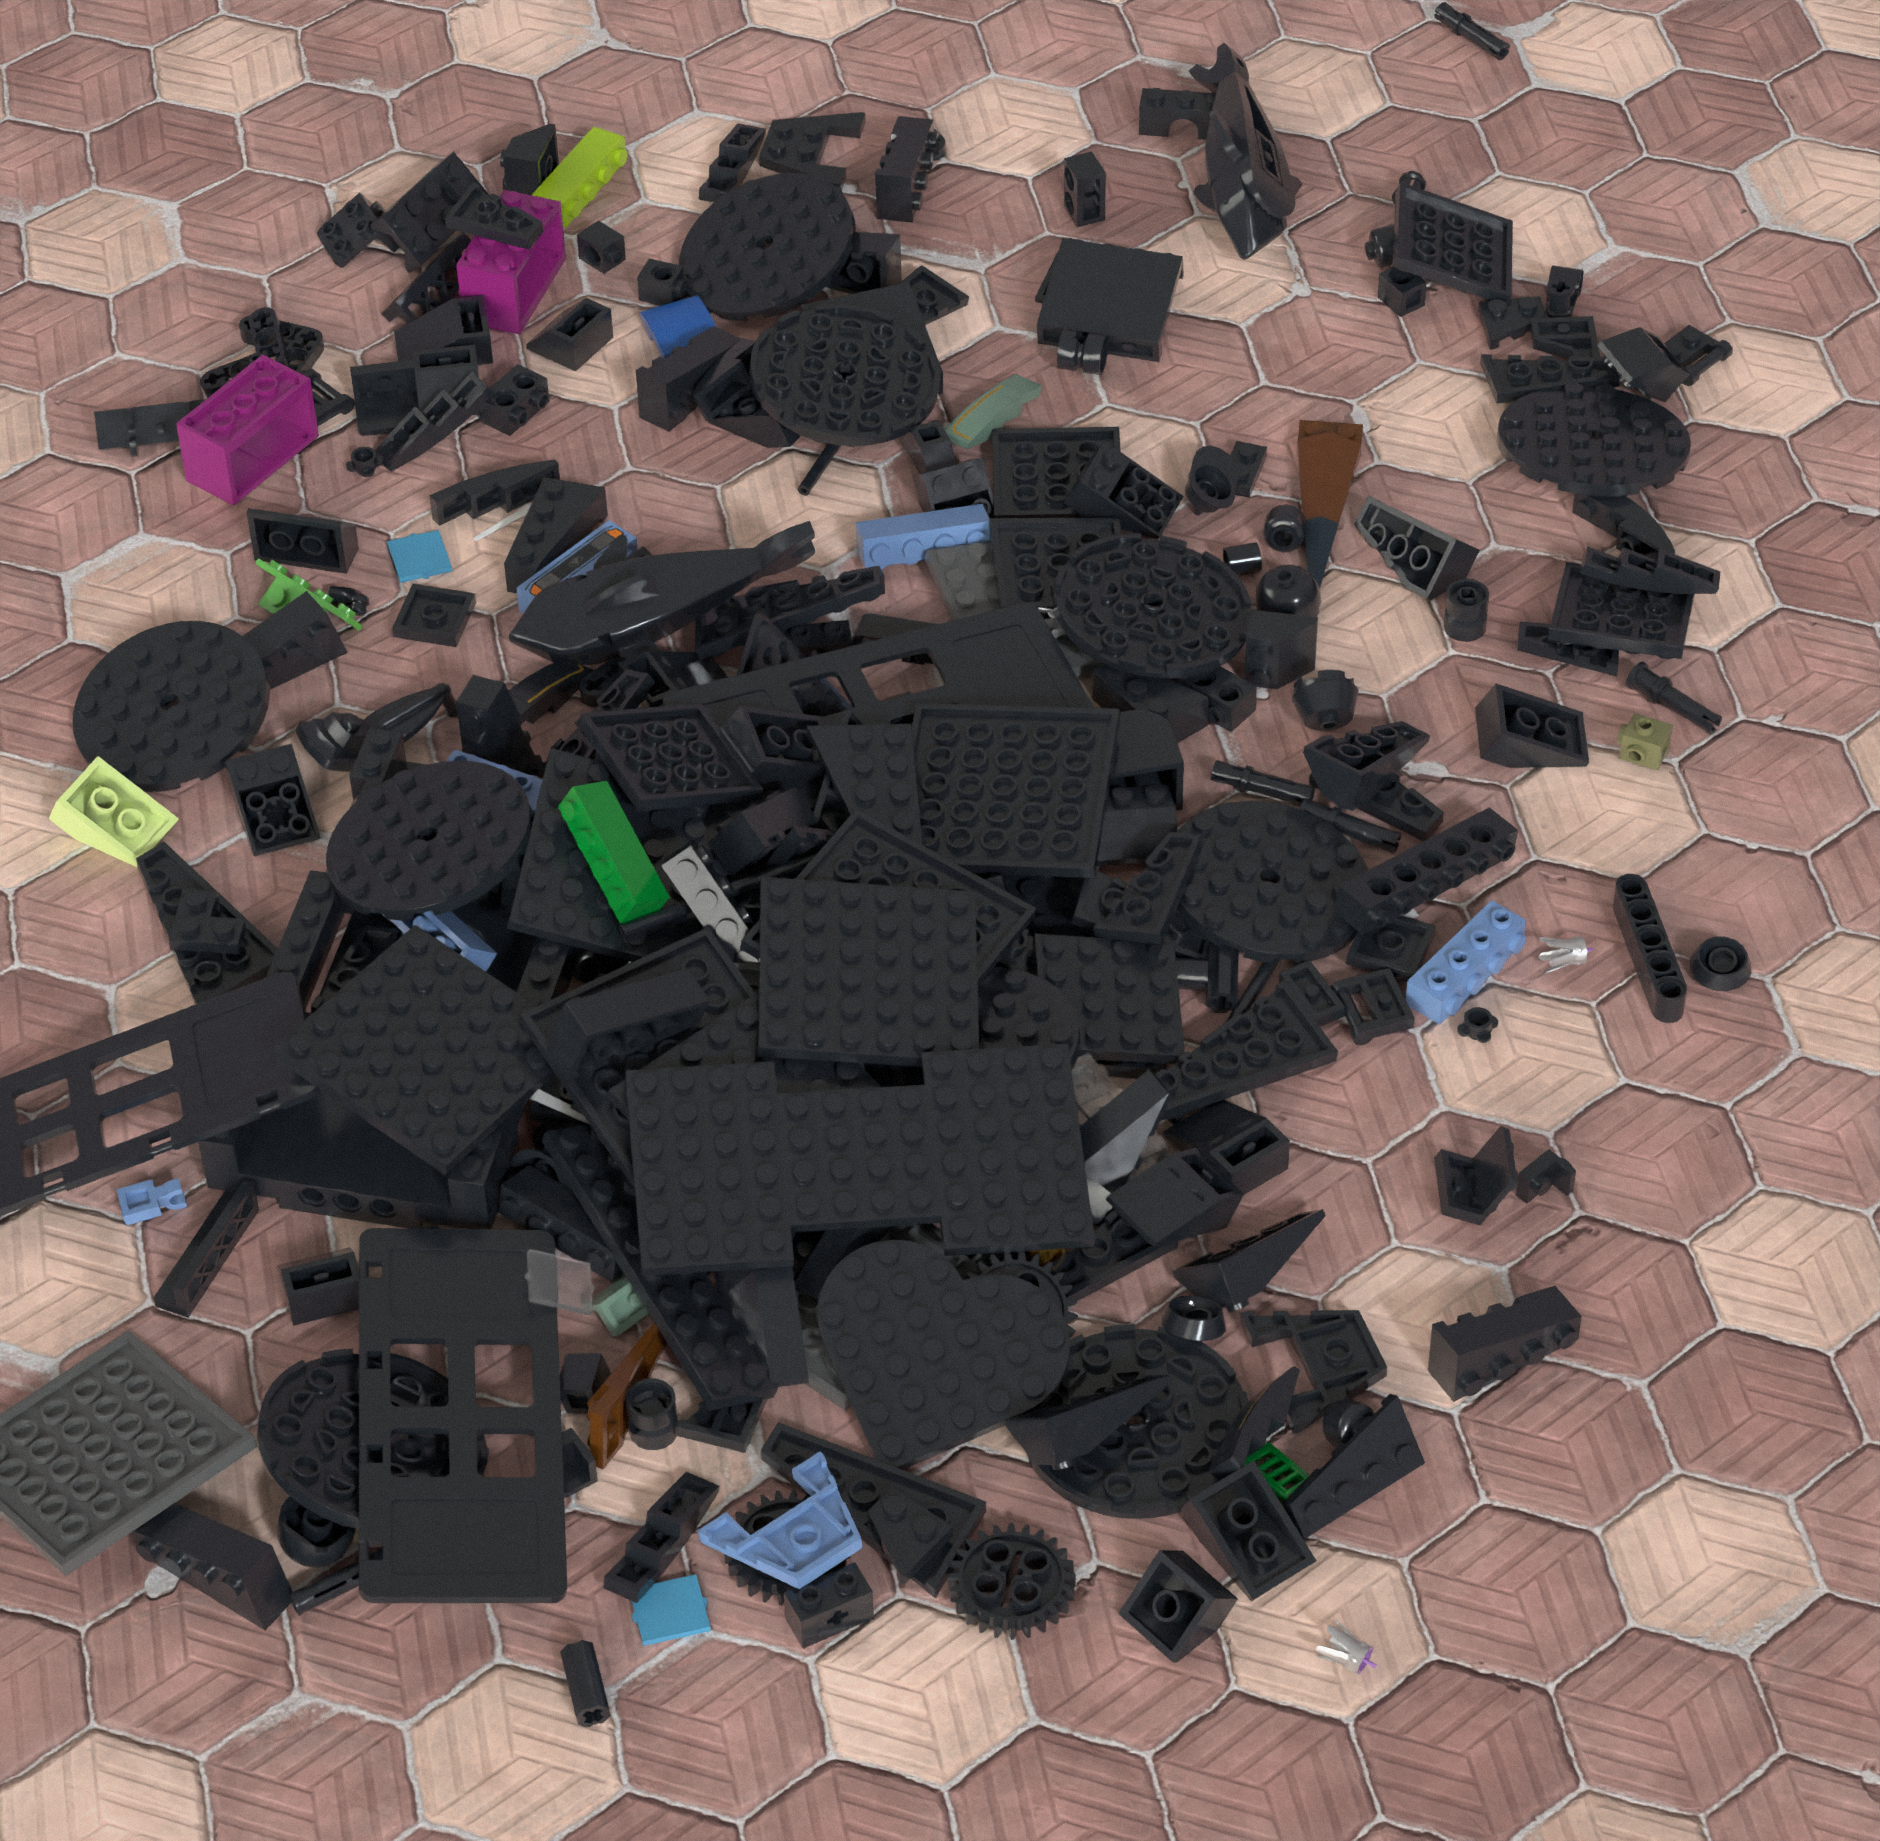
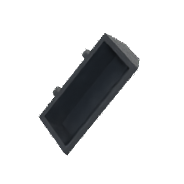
M206 399L95 411L94 416L99 450L130 448L131 456L139 457V447L179 442L176 423Z

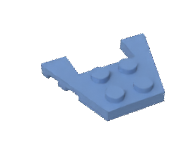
M821 1452L816 1453L792 1469L793 1479L811 1497L752 1535H749L725 1512L698 1530L699 1540L721 1553L798 1589H801L862 1549L861 1536L846 1503L843 1502L839 1494L833 1475L830 1474L826 1459Z

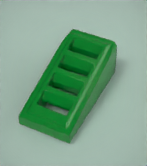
M1267 1442L1249 1455L1243 1466L1253 1460L1256 1463L1266 1456L1269 1458V1460L1260 1464L1258 1468L1284 1508L1283 1502L1309 1474L1270 1442ZM1274 1465L1277 1467L1275 1470L1271 1471L1268 1474L1264 1472L1265 1470L1271 1468ZM1284 1474V1478L1280 1479L1277 1482L1274 1480L1275 1478ZM1290 1483L1293 1484V1486H1291L1288 1489L1284 1488L1286 1485Z

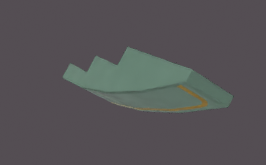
M1018 374L996 384L979 396L949 424L945 431L950 441L965 449H969L992 439V429H1003L1005 422L1020 416L1024 403L1040 397L1042 385Z

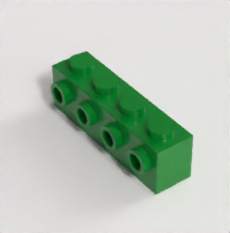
M602 781L573 786L558 808L619 922L625 923L660 910L670 897L608 782Z

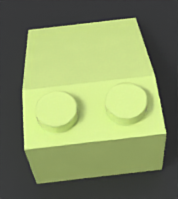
M99 756L95 758L56 801L49 817L52 822L74 839L137 867L136 858L156 847L179 820L178 817Z

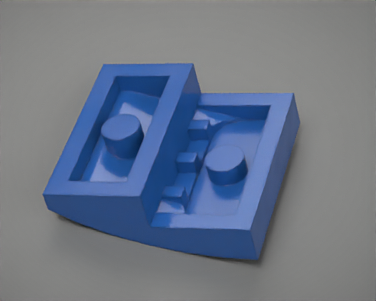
M698 295L640 312L641 320L650 341L654 340L662 358L671 356L672 349L677 346L685 348L688 346L690 339L713 326L716 327L709 311Z

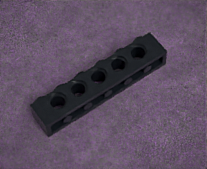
M1489 807L1339 885L1334 912L1362 935L1376 928H1381L1392 919L1409 913L1413 908L1426 901H1432L1441 893L1458 887L1462 882L1475 875L1483 874L1490 867L1509 860L1516 849L1515 843L1518 829Z

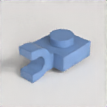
M179 1178L170 1180L164 1185L155 1187L153 1179L117 1189L126 1226L162 1216L160 1207L163 1206L172 1210L187 1207Z

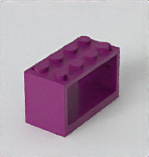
M503 190L499 196L502 203L508 207L516 206L542 221L543 233L530 250L475 235L456 264L460 298L484 295L489 328L521 334L566 260L561 201Z
M263 354L176 423L186 481L233 506L319 436L310 378Z

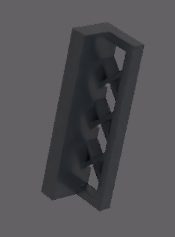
M464 232L453 240L381 314L389 322L398 315H401L407 323H410L417 319L408 308L410 304L422 305L424 315L448 302L459 291L458 276L457 283L446 281L445 269L456 270L457 275L456 264L462 257V251L467 249L472 240ZM428 286L439 287L440 300L429 299Z
M244 1179L235 1193L224 1191L154 1296L157 1308L189 1318L259 1211L254 1182Z

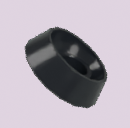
M1715 936L1705 940L1694 951L1690 959V971L1694 979L1702 986L1714 991L1738 989L1748 981L1752 973L1751 962L1744 946L1737 940L1725 936Z
M1180 1296L1173 1299L1161 1318V1325L1167 1332L1186 1340L1209 1341L1221 1337L1226 1332V1322L1221 1306L1215 1301L1201 1296Z

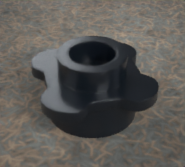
M359 447L352 452V461L346 463V469L349 472L355 471L363 477H371L374 475L375 469L384 464V459L381 455H377L373 448Z
M1474 1007L1465 1012L1464 1022L1458 1025L1457 1032L1462 1037L1469 1036L1480 1043H1486L1491 1040L1492 1030L1498 1027V1019L1492 1016L1491 1012L1487 1009Z

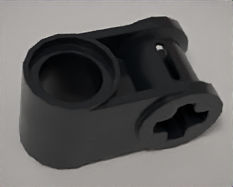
M1552 265L1547 284L1549 297L1545 307V313L1548 317L1572 316L1577 298L1580 296L1582 289L1583 269Z

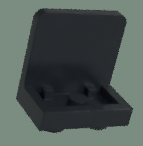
M360 192L317 231V236L334 263L340 268L346 266L376 238L394 253L400 248L390 234L374 231L370 227L386 210L378 201L372 203Z
M413 359L350 367L359 435L369 436L391 433L414 407L419 409Z
M1500 1126L1474 1158L1443 1149L1436 1154L1434 1162L1442 1215L1481 1225L1491 1213L1495 1212L1498 1204L1505 1196L1514 1190L1518 1182V1172L1515 1167L1514 1144L1511 1141L1509 1128Z

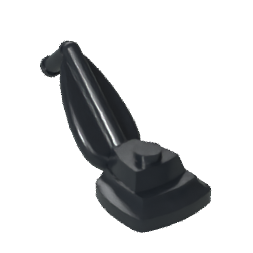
M439 683L430 689L422 690L388 703L365 719H361L351 713L332 712L324 719L313 718L311 721H300L295 731L304 748L322 767L332 771L351 772L369 728L402 732L405 743L426 726L442 704L448 717L458 716L457 705L450 686L445 683Z

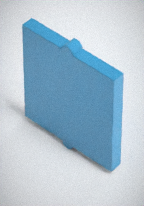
M439 530L417 535L412 533L408 537L387 541V547L400 583L420 578L429 579V576L452 571V566Z
M696 1574L654 1583L638 1603L632 1601L634 1609L632 1621L638 1625L643 1646L711 1631L705 1609L708 1605L707 1598L702 1597Z

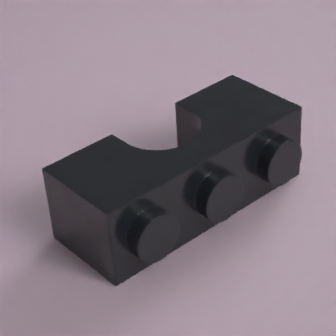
M1143 88L1139 105V135L1169 137L1171 123L1179 119H1186L1197 126L1198 139L1206 140L1210 121L1209 113L1212 111L1217 92L1205 93L1191 92L1189 90L1177 91Z

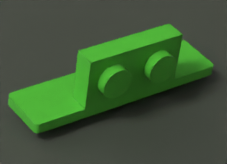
M258 558L255 562L257 566L275 578L258 603V605L271 614L276 613L307 591L326 613H331L358 631L362 628V625L353 619L356 616L354 611L342 603L336 608L331 604L334 600L332 597L318 588L314 593L308 590L311 584L296 574L292 578L287 577L285 574L288 570L274 560L267 564Z

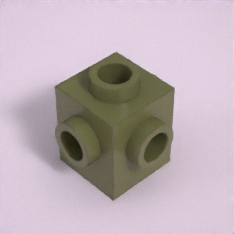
M1634 713L1628 725L1623 724L1617 737V744L1621 745L1620 759L1659 770L1670 749L1673 725Z

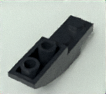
M1574 493L1572 513L1616 537L1617 550L1622 551L1624 547L1653 559L1658 549L1675 554L1674 547L1662 527L1648 512L1627 496L1605 497Z

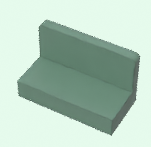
M625 1274L582 1305L585 1312L597 1311L612 1337L619 1336L649 1314Z

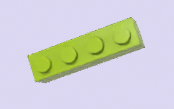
M593 126L535 190L532 196L561 201L563 227L566 228L574 218L580 215L581 210L589 201L595 198L597 192L610 181L613 174L626 163L628 152L625 149V137Z

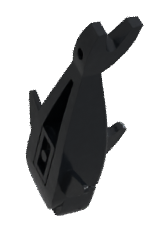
M1222 43L1217 47V60L1212 68L1206 69L1196 64L1189 70L1192 77L1211 92H1217L1212 111L1209 113L1210 121L1205 144L1208 182L1204 185H1198L1194 190V195L1204 206L1217 212L1239 257L1246 260L1279 237L1287 228L1286 217L1294 211L1295 195L1302 187V183L1297 177L1290 175L1288 163L1278 136L1249 84V73L1246 63L1227 44Z
M807 521L774 534L754 548L668 553L626 560L628 539L625 535L621 534L617 536L598 558L593 570L586 572V575H577L552 584L538 593L509 634V641L544 659L563 666L595 665L620 656L629 659L647 651H661L654 644L655 642L688 625L761 577L791 569L813 556L815 548L812 540L815 538V532L811 522Z

